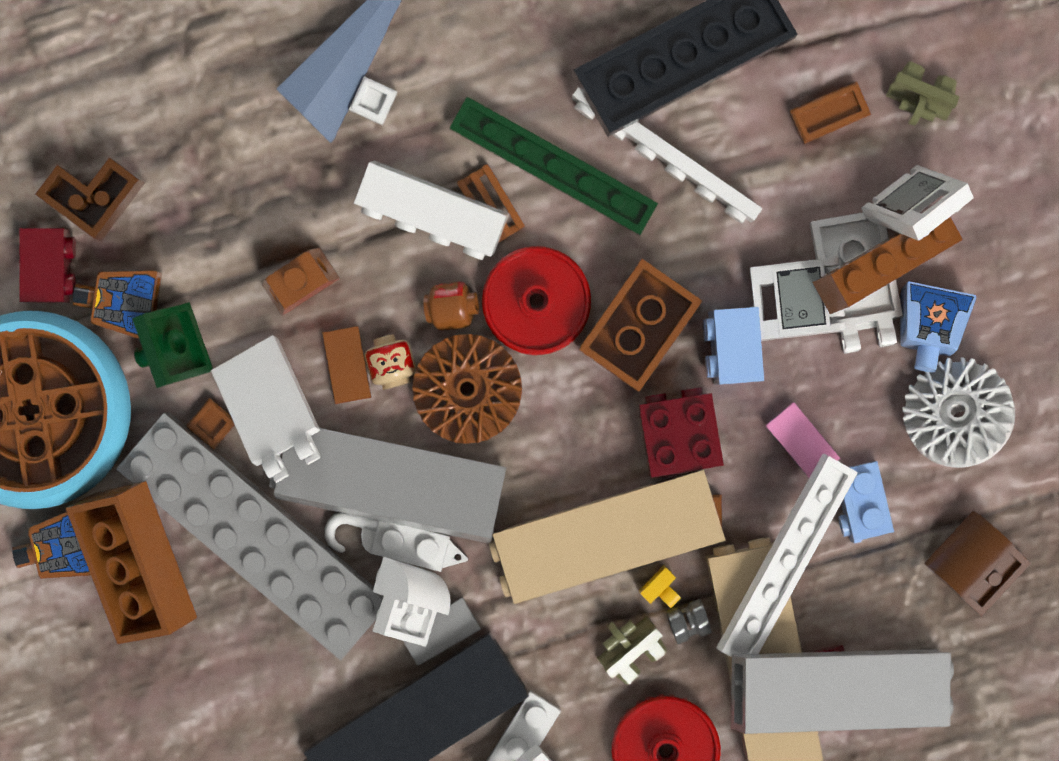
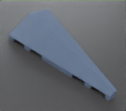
M366 0L276 89L330 143L335 140L363 77L366 76L384 39L388 26L402 0Z

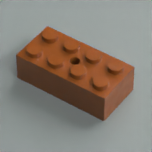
M146 481L96 492L66 507L67 514L117 644L170 635L197 618Z

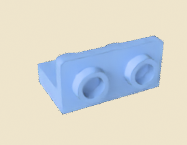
M872 461L849 467L858 473L841 503L844 515L838 516L843 537L849 536L850 542L859 543L863 539L893 533L894 528L878 462Z

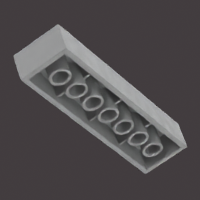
M170 412L163 413L116 468L133 484L146 481L153 501L340 661L376 620V614L381 606L383 595L374 593V586Z

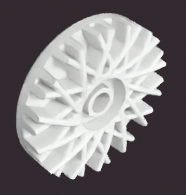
M947 358L946 364H942L939 361L936 372H925L924 376L919 374L917 376V383L914 387L909 385L910 393L905 395L906 406L903 407V420L912 443L923 456L943 466L955 468L969 467L990 459L1006 444L1013 430L1015 406L1009 387L1006 385L1005 380L998 376L994 368L989 369L985 363L983 366L979 365L973 358L969 362H966L965 358H960L961 362H952L950 358ZM958 412H965L962 417H954Z

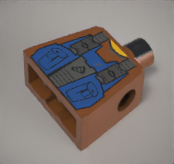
M157 271L98 272L96 287L76 284L73 293V306L92 308V324L139 339L132 318L157 311L162 273Z
M67 512L28 528L31 543L12 547L16 567L21 568L36 564L40 579L91 576Z

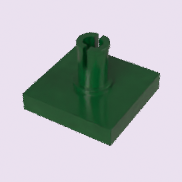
M190 302L132 318L142 345L134 351L135 361L142 368L149 366L156 388L205 375L213 369Z

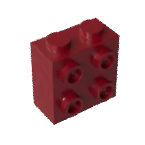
M702 387L680 390L681 398L667 400L666 393L644 396L645 403L638 404L649 477L653 478L724 466L712 393L703 394Z

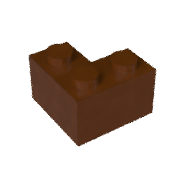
M108 158L89 185H86L65 168L57 165L35 195L92 238L102 241L145 183L118 162Z

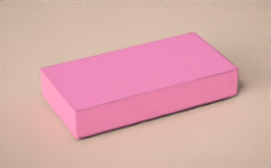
M794 402L765 425L808 478H810L822 454H826L837 461L841 459Z

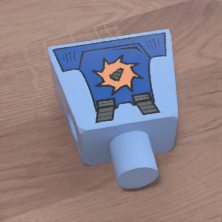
M910 281L903 286L900 293L903 314L900 318V344L902 347L917 350L915 369L924 372H936L939 355L951 356L958 350L976 301V295Z

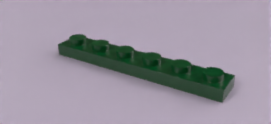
M466 97L449 130L639 236L642 234L658 205L654 200L469 97Z

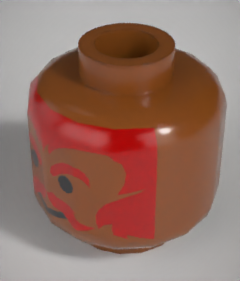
M462 281L435 284L430 289L429 294L424 295L423 305L427 323H433L434 327L439 331L468 328L472 323L473 315L479 314L477 293H471L467 284Z

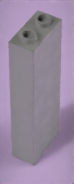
M319 428L320 431L311 437L321 458L308 465L305 459H299L293 446L283 452L282 461L288 470L289 476L277 483L274 481L273 476L270 478L269 487L275 488L274 495L276 499L489 544L494 529L506 467Z
M936 649L733 654L731 729L744 734L948 727L950 726V716L953 713L950 680L954 674V666L951 660V653Z

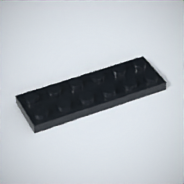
M706 0L573 69L571 74L607 137L786 44L795 39L798 33L778 0Z

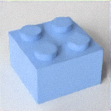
M759 307L723 309L708 312L709 318L703 320L704 341H710L711 355L705 356L707 378H713L715 385L764 381Z

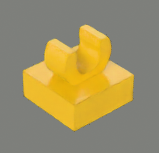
M664 565L639 590V593L650 604L659 596L672 608L681 599L669 586L676 577Z

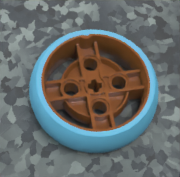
M19 311L1 315L0 346L3 363L0 365V409L3 413V420L0 423V455L10 461L20 463L23 483L0 475V504L21 509H41L58 506L80 497L95 487L112 469L119 458L126 442L131 419L128 384L118 360L100 337L79 322L62 315L44 311ZM40 337L61 342L73 349L86 361L98 382L80 385L77 378L68 368L58 361L43 356ZM25 363L29 364L34 371L32 380L27 384L22 383L18 378V369ZM67 393L71 394L76 400V408L71 414L64 413L60 408L61 397ZM29 400H31L32 405H39L40 408L39 414H34V420L32 415H25L24 407L30 406ZM103 415L100 434L90 454L76 469L62 476L60 457L76 443L81 435L86 418ZM34 436L41 437L46 444V449L41 456H36L30 451L29 444Z

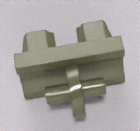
M909 61L903 70L897 73L888 88L886 97L900 102L899 109L910 113L908 124L915 126L920 117L933 122L935 117L946 121L959 100V96L955 95L957 81L945 75H938L934 85L921 81L925 69L921 65Z
M646 616L636 625L630 620L620 629L613 621L607 625L613 635L603 643L607 650L598 656L597 659L612 679L616 676L625 684H630L641 672L633 662L642 653H645L651 662L657 661L667 652V649L661 640L662 634Z

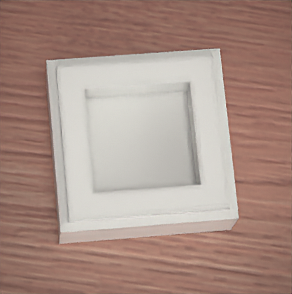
M364 76L349 110L383 126L398 92Z

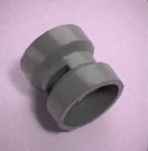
M701 599L689 602L688 607L682 609L674 607L666 610L677 645L687 642L693 635L705 636L712 633ZM684 614H686L691 628L689 631L683 616Z

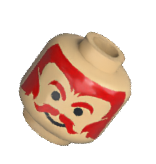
M394 334L374 339L375 347L368 349L364 355L372 383L382 385L383 390L411 383L410 377L414 375L417 367L410 343L406 340L396 341Z

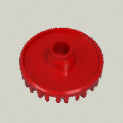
M530 246L509 253L493 267L484 284L482 307L488 327L502 344L522 354L545 355L568 346L582 332L590 314L591 293L583 271L569 256L553 248ZM534 294H539L543 297L544 303L539 308H534L530 305L529 299Z
M659 694L657 697H646V700L637 701L634 707L627 709L626 714L620 717L619 724L614 729L611 741L613 761H720L721 756L719 736L707 713L698 707L696 703L688 701L687 698L675 697L672 694H669V696ZM670 744L673 750L670 755L663 756L659 753L660 746Z

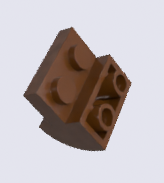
M973 510L924 564L982 617L1031 563L1015 548V545Z

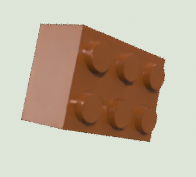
M641 259L583 341L578 351L637 392H640L700 306L702 300L644 259Z

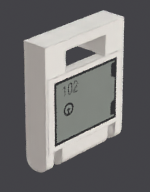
M916 165L910 170L911 175L908 173L904 174L874 197V204L869 202L862 207V211L869 221L919 241L929 235L932 230L955 212L961 210L974 197L968 183ZM943 195V198L937 201L934 205H932L922 214L920 213L922 210H924L931 203H933L935 200H937L940 196Z
M838 257L750 267L754 307H759L761 341L846 331V323H830V318L844 317V309L829 314L812 283L827 274L825 273V268L839 266ZM761 286H774L778 319L765 321Z

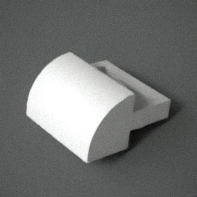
M383 557L373 588L374 593L383 595L381 606L376 614L373 632L426 647L436 613L449 615L450 594L444 580L434 572Z

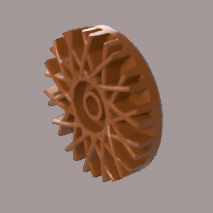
M454 335L433 345L418 363L412 386L413 400L422 421L432 432L455 443H479L501 433L513 420L521 402L522 381L514 359L501 345L480 335ZM464 382H471L474 385L475 390L472 395L465 396L461 393L460 387Z

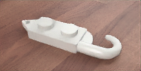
M341 512L332 515L325 526V539L328 545L340 553L345 551V547L336 541L335 530L342 524H348L362 528V545L370 554L441 572L442 568L468 561V557L450 541V536ZM456 554L461 555L460 560L455 559Z

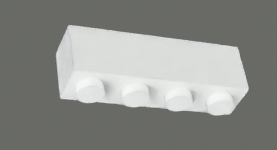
M375 160L369 162L354 204L362 206L361 213L369 217L381 220L382 216L385 215L395 219V226L412 233H415L417 228L430 233V240L444 246H449L450 242H454L464 246L463 253L483 260L485 255L491 257L495 253L509 216L508 212Z

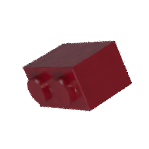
M19 228V302L70 303V295H73L76 286L75 273H70V259H75L76 239L75 237H70V230L64 228Z

